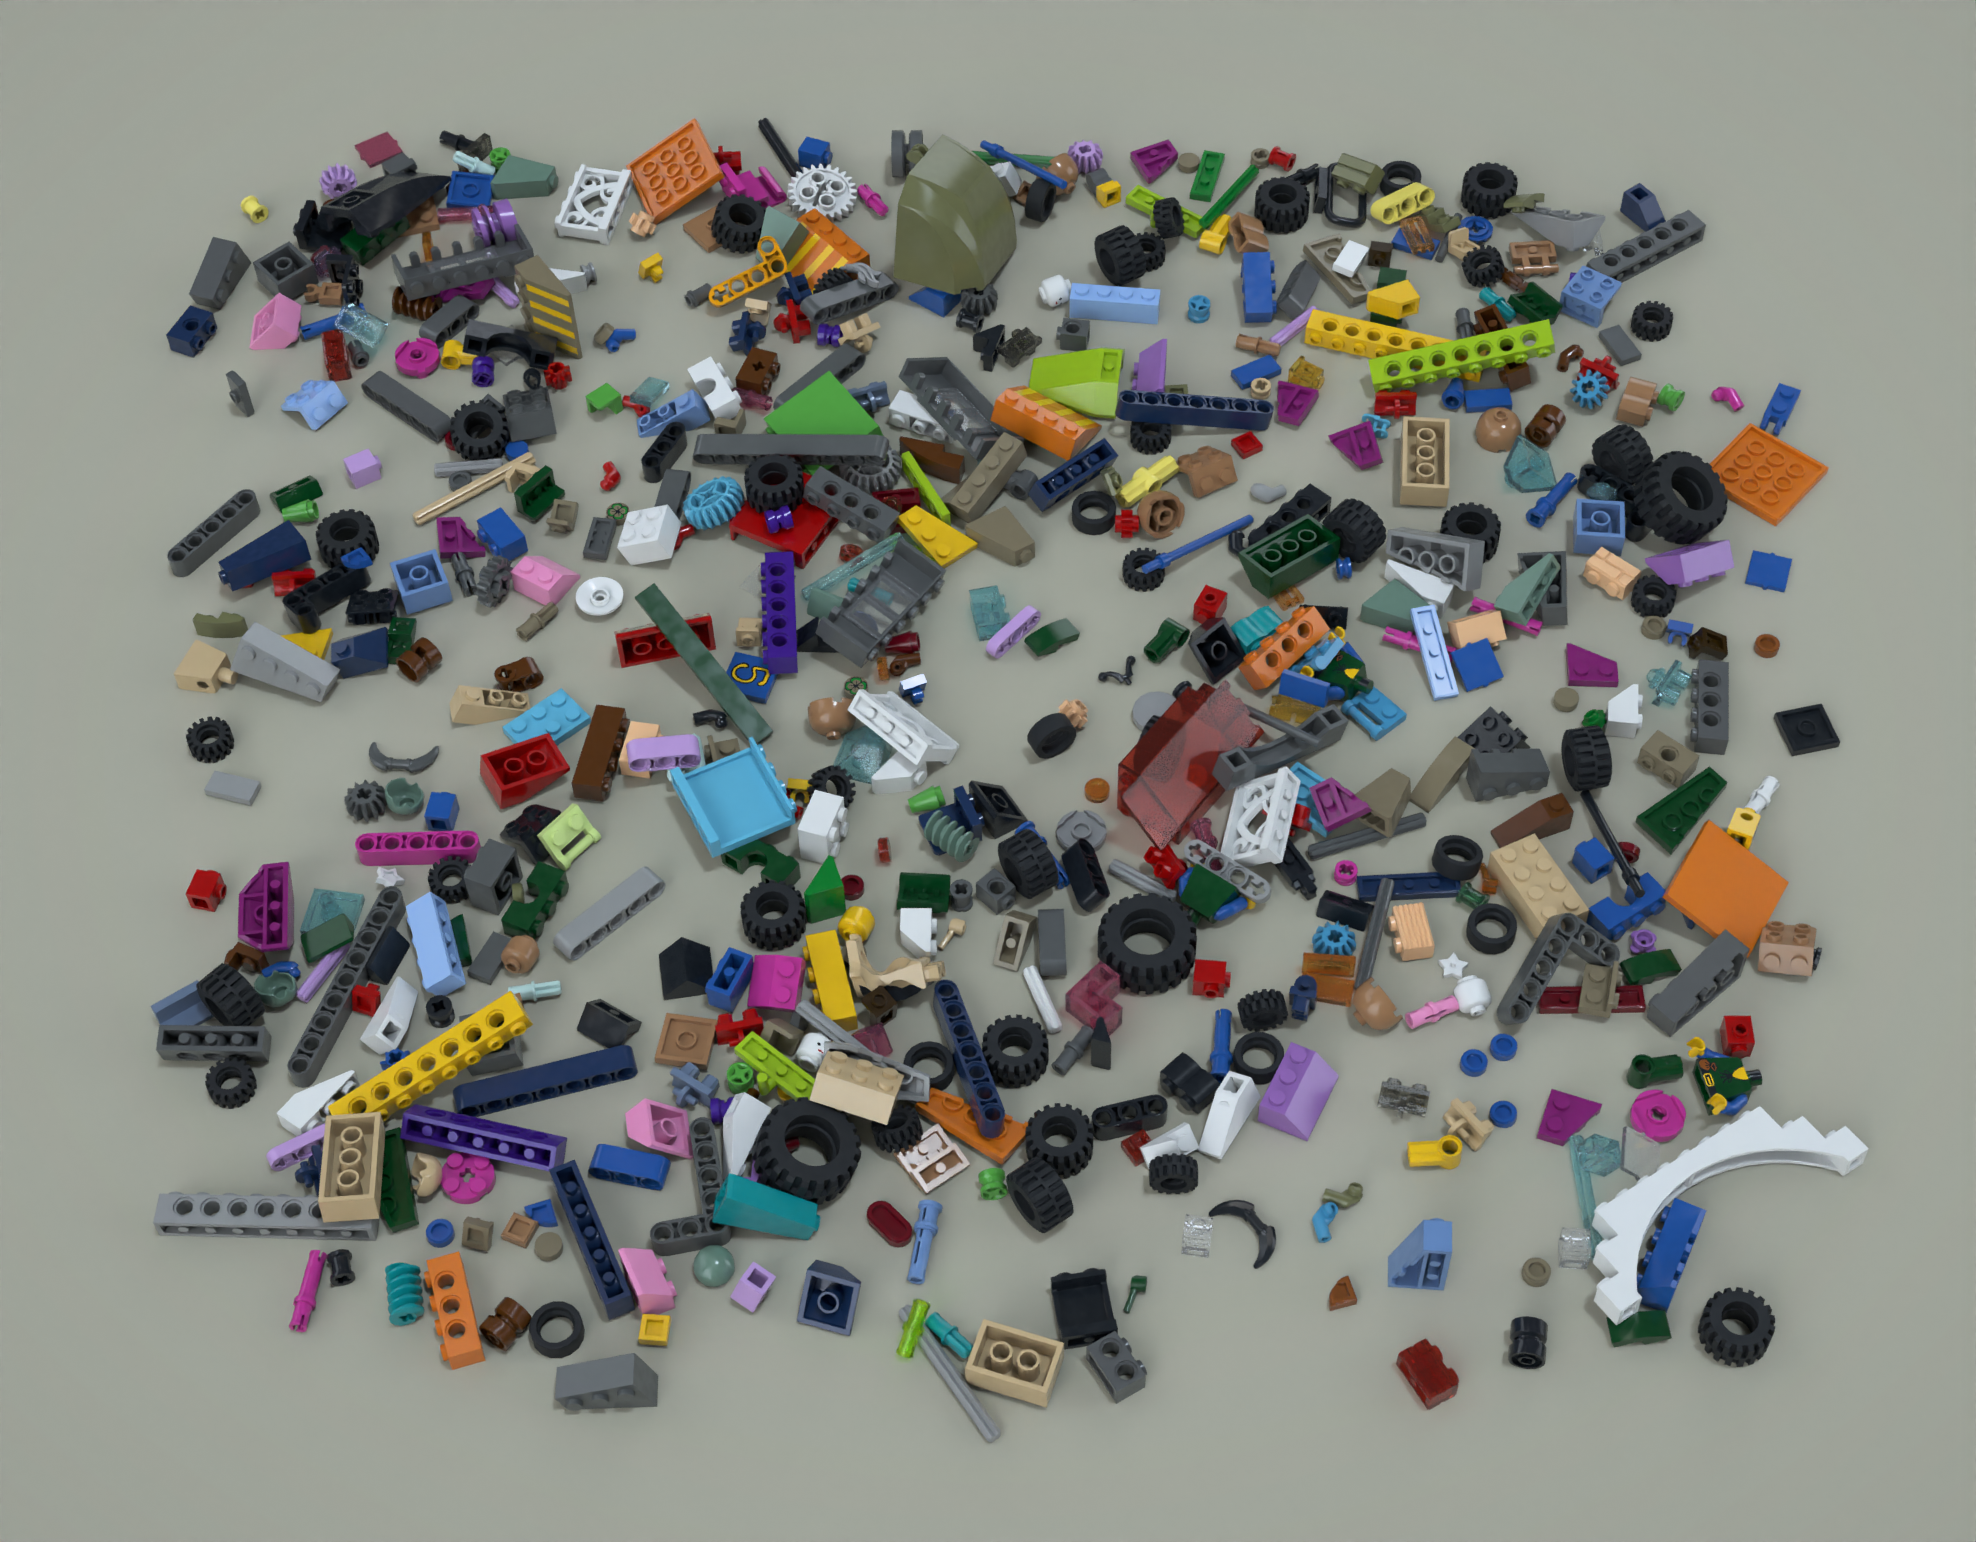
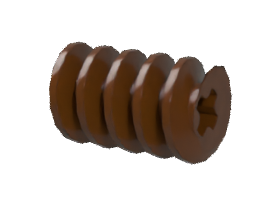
M401 286L396 287L392 297V309L396 314H402L406 317L410 316L413 319L418 318L420 321H426L443 307L442 299L440 297L435 299L434 295L408 301Z

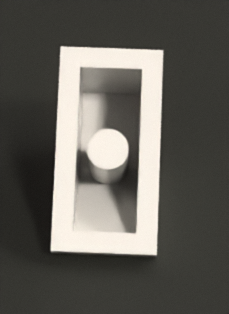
M896 752L871 777L872 792L875 794L912 791L917 785H921L927 777L926 761H924L922 766H917L902 753Z

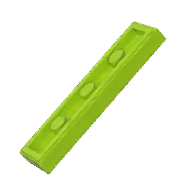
M909 451L902 453V470L913 487H918L919 496L930 513L951 526L949 510Z

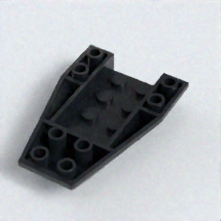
M401 172L370 180L321 206L315 223L316 229L331 232L337 230L340 224L353 221L357 235L367 236L368 238L376 237L380 234V231L395 226L397 221L404 218L433 194L444 188L451 181V176L420 172Z

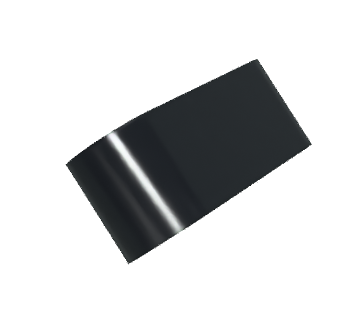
M680 422L669 423L642 457L643 475L647 482H660L664 477L666 469H671L687 448L684 424Z
M1080 838L1062 853L1061 857L1078 904L1083 910L1092 912L1110 896V891L1093 846L1087 840Z
M1155 1094L1096 1108L1091 1116L1093 1136L1097 1140L1107 1141L1161 1128L1167 1121V1101L1163 1096ZM1152 1110H1158V1111H1160V1112H1159V1113H1152L1151 1111H1152ZM1126 1116H1132V1117H1134V1118H1133V1119H1126V1118H1124V1117H1126ZM1106 1122V1123H1108V1124H1107V1125H1099L1098 1123Z

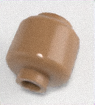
M527 935L512 937L501 953V959L505 968L511 973L524 974L529 972L540 955L538 944Z

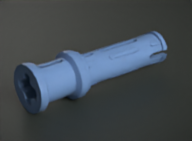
M921 1200L918 1204L920 1213L918 1221L914 1224L916 1239L907 1280L914 1284H923L925 1282L932 1239L936 1236L939 1229L937 1220L943 1206L933 1200Z

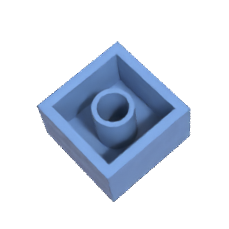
M1577 499L1573 515V553L1595 554L1603 547L1614 555L1621 556L1625 541V503L1622 501Z
M436 549L390 563L394 581L407 615L453 601L449 583Z

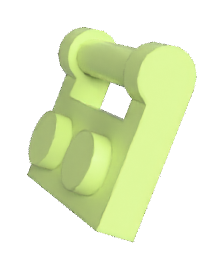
M573 803L537 835L555 863L564 871L571 866V862L586 848L601 839L600 833L593 828L578 804ZM583 831L586 836L563 855L561 850Z

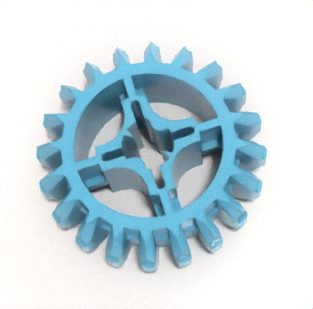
M721 476L719 479L715 477L711 481L707 480L703 485L699 484L697 489H693L692 494H689L687 500L683 502L684 507L682 509L688 522L693 527H696V529L702 528L707 530L709 527L713 529L715 526H721L722 523L728 522L731 517L736 516L735 513L739 512L744 504L745 496L735 479L731 477L725 478L724 476Z

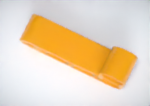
M764 236L758 242L757 250L763 261L762 263L711 288L709 291V302L712 306L716 308L724 307L785 275L788 266L787 261L773 237ZM764 242H770L774 249L766 253L761 249V245ZM774 262H780L783 264L784 269L777 273L772 270L771 265ZM757 271L764 275L763 281L759 283L753 281L751 277ZM740 281L744 284L745 288L742 292H735L732 289V284ZM728 286L732 297L729 298V295L726 294L722 297V302H719L717 299L713 300L715 292L718 291L719 294L726 292L724 287Z

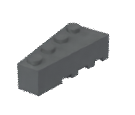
M1725 929L1660 994L1657 993L1650 999L1647 1018L1670 1037L1741 977L1750 949Z

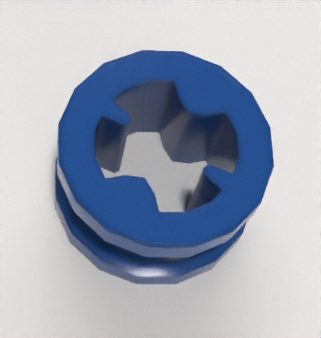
M1345 557V560L1336 559V572L1339 580L1343 579L1344 576L1347 578L1352 577L1349 557Z

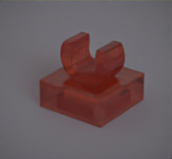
M1144 1129L1121 1141V1148L1135 1167L1145 1162L1139 1147L1152 1141Z

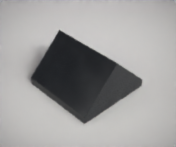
M971 780L969 783V794L974 799V809L976 813H981L985 827L994 839L1017 829L1021 824L1028 821L1003 786Z
M681 937L659 954L664 1000L706 995V984L713 976L710 947Z

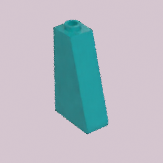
M729 1173L715 1197L712 1222L808 1241L812 1233L818 1231L820 1215H817L818 1204Z

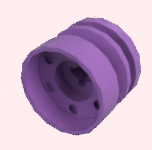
M507 198L493 202V213L491 214L485 205L481 206L482 216L477 208L471 209L473 231L475 236L482 238L484 248L491 246L490 241L492 245H496L494 238L496 231L503 233L505 243L517 240L514 225L518 223Z

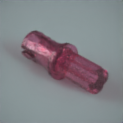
M736 387L731 389L732 392L735 390L738 392L742 403L746 407L754 406L768 411L772 406L771 403H767V401L773 402L771 396L758 394L755 390L747 391Z

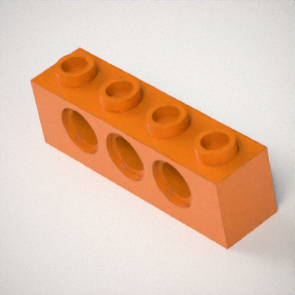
M1314 606L1297 608L1292 612V618L1289 621L1278 625L1275 629L1276 633L1264 638L1259 643L1260 647L1256 651H1251L1243 658L1244 662L1238 668L1254 690L1269 687L1281 675L1284 669H1288L1330 630Z
M459 1251L426 1260L429 1271L424 1272L427 1288L432 1287L434 1295L429 1296L432 1311H438L439 1319L434 1320L438 1337L443 1336L445 1344L440 1345L443 1360H449L452 1370L486 1361L464 1264ZM448 1284L453 1285L449 1289H442L444 1286ZM458 1308L455 1313H448L451 1309ZM457 1333H464L459 1338H453Z

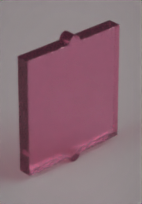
M388 131L354 145L360 154V159L364 160L370 168L403 152L398 146L397 140H394Z

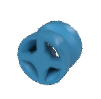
M1196 295L1189 299L1188 318L1190 321L1200 324L1209 319L1211 303L1207 297Z

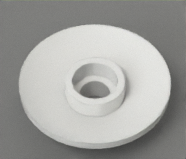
M607 577L589 579L576 592L578 607L583 612L594 616L606 615L615 611L621 605L624 597L621 585Z

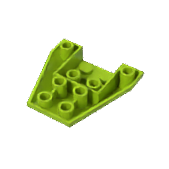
M1100 347L1033 358L1029 388L1071 410L1092 417L1116 419L1115 410L1118 402V387L1121 368H1123L1125 349Z

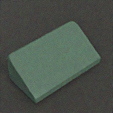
M812 587L807 614L819 617V619H822L823 616L828 619L832 608L835 605L839 608L844 598Z

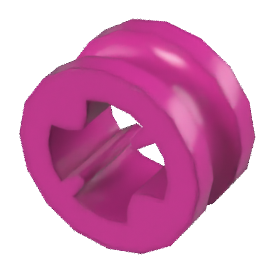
M1349 860L1338 862L1334 872L1335 881L1342 886L1354 884L1358 873L1356 864Z

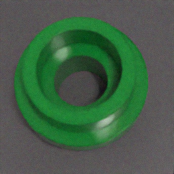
M1590 710L1584 715L1582 725L1584 727L1597 725L1602 728L1607 721L1605 719L1606 714L1603 710Z

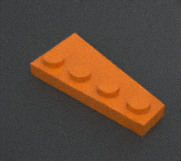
M930 1089L929 1102L918 1101L916 1103L915 1110L932 1122L938 1123L942 1128L1001 1165L1026 1140L1025 1131L1028 1122L1025 1121L1022 1124L1012 1120L1013 1117L1005 1114L1003 1132L999 1137L987 1138L983 1136L979 1131L970 1104L964 1103L963 1098L938 1089Z

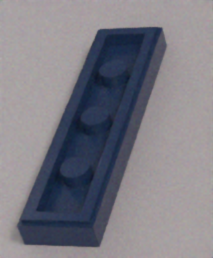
M1438 872L1356 877L1358 899L1363 902L1376 901L1382 878L1392 879L1395 882L1390 901L1461 897L1462 894L1459 880L1449 879Z

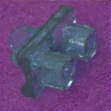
M1675 660L1667 673L1664 668L1659 670L1651 669L1646 675L1649 682L1648 686L1651 689L1656 688L1655 692L1657 694L1652 704L1659 707L1663 701L1675 706L1681 691L1672 686L1675 685L1685 690L1692 676L1681 670L1682 662Z

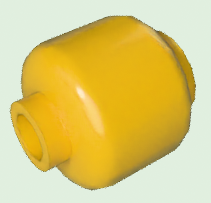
M849 907L838 922V932L845 941L850 940V934L856 933L861 935L863 943L873 931L875 919L870 910L865 907Z

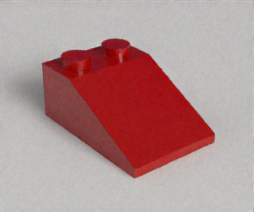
M549 733L480 755V775L500 809L524 802L570 771L568 763Z

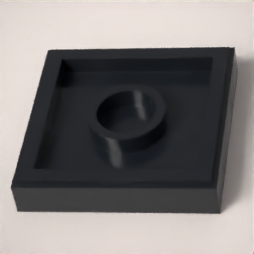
M1822 703L1776 712L1774 715V720L1791 756L1836 748L1840 745V740Z

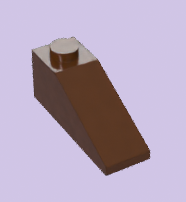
M1559 793L1532 804L1492 829L1491 835L1499 848L1534 833L1538 839H1542L1570 829L1574 811L1563 793Z

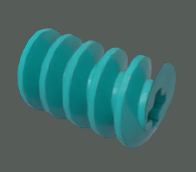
M407 1263L390 1264L385 1268L390 1323L397 1326L409 1325L425 1312L424 1307L421 1306L424 1299L420 1296L423 1289L419 1286L422 1279L418 1276L421 1273V1269L416 1265Z

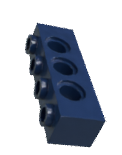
M1103 438L1036 481L1028 495L1043 512L1099 476L1101 470L1113 465L1119 455L1108 441Z

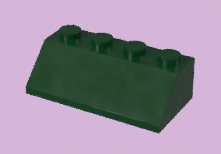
M1307 514L1238 552V557L1252 587L1270 599L1335 562L1339 556L1341 538Z

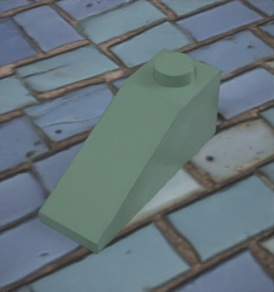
M1547 554L1505 586L1494 605L1496 610L1501 611L1502 619L1524 626L1527 625L1561 568L1553 554Z

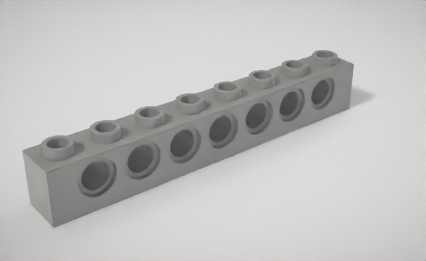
M170 1192L169 1194H159L153 1224L160 1236L376 1241L381 1210L379 1219L324 1223L322 1218H318L321 1215L318 1197L315 1195L291 1197L286 1194L278 1196H264L262 1194L243 1196L234 1193L210 1195L205 1192L197 1194ZM218 1211L215 1215L210 1216L213 1212ZM245 1212L243 1215L237 1216L239 1213ZM272 1213L270 1216L264 1217L266 1214ZM300 1213L298 1216L291 1218L292 1215Z

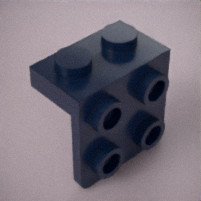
M963 785L953 789V804L921 814L918 817L919 824L924 832L929 818L937 810H941L943 817L948 815L951 818L950 823L957 821L958 828L960 826L966 828L965 834L971 831L974 834L973 839L980 838V841H982V827L985 826L984 819L980 812L976 813L974 799L971 794L966 793ZM928 841L935 855L939 856L947 853L942 851L939 846H935L932 841Z

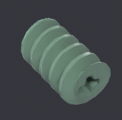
M937 810L929 818L925 826L924 837L928 841H932L935 846H939L942 851L947 852L951 857H955L958 862L967 861L977 850L980 838L973 839L974 834L971 831L965 834L966 828L964 826L958 828L957 821L950 823L951 818L948 815L943 817V812Z

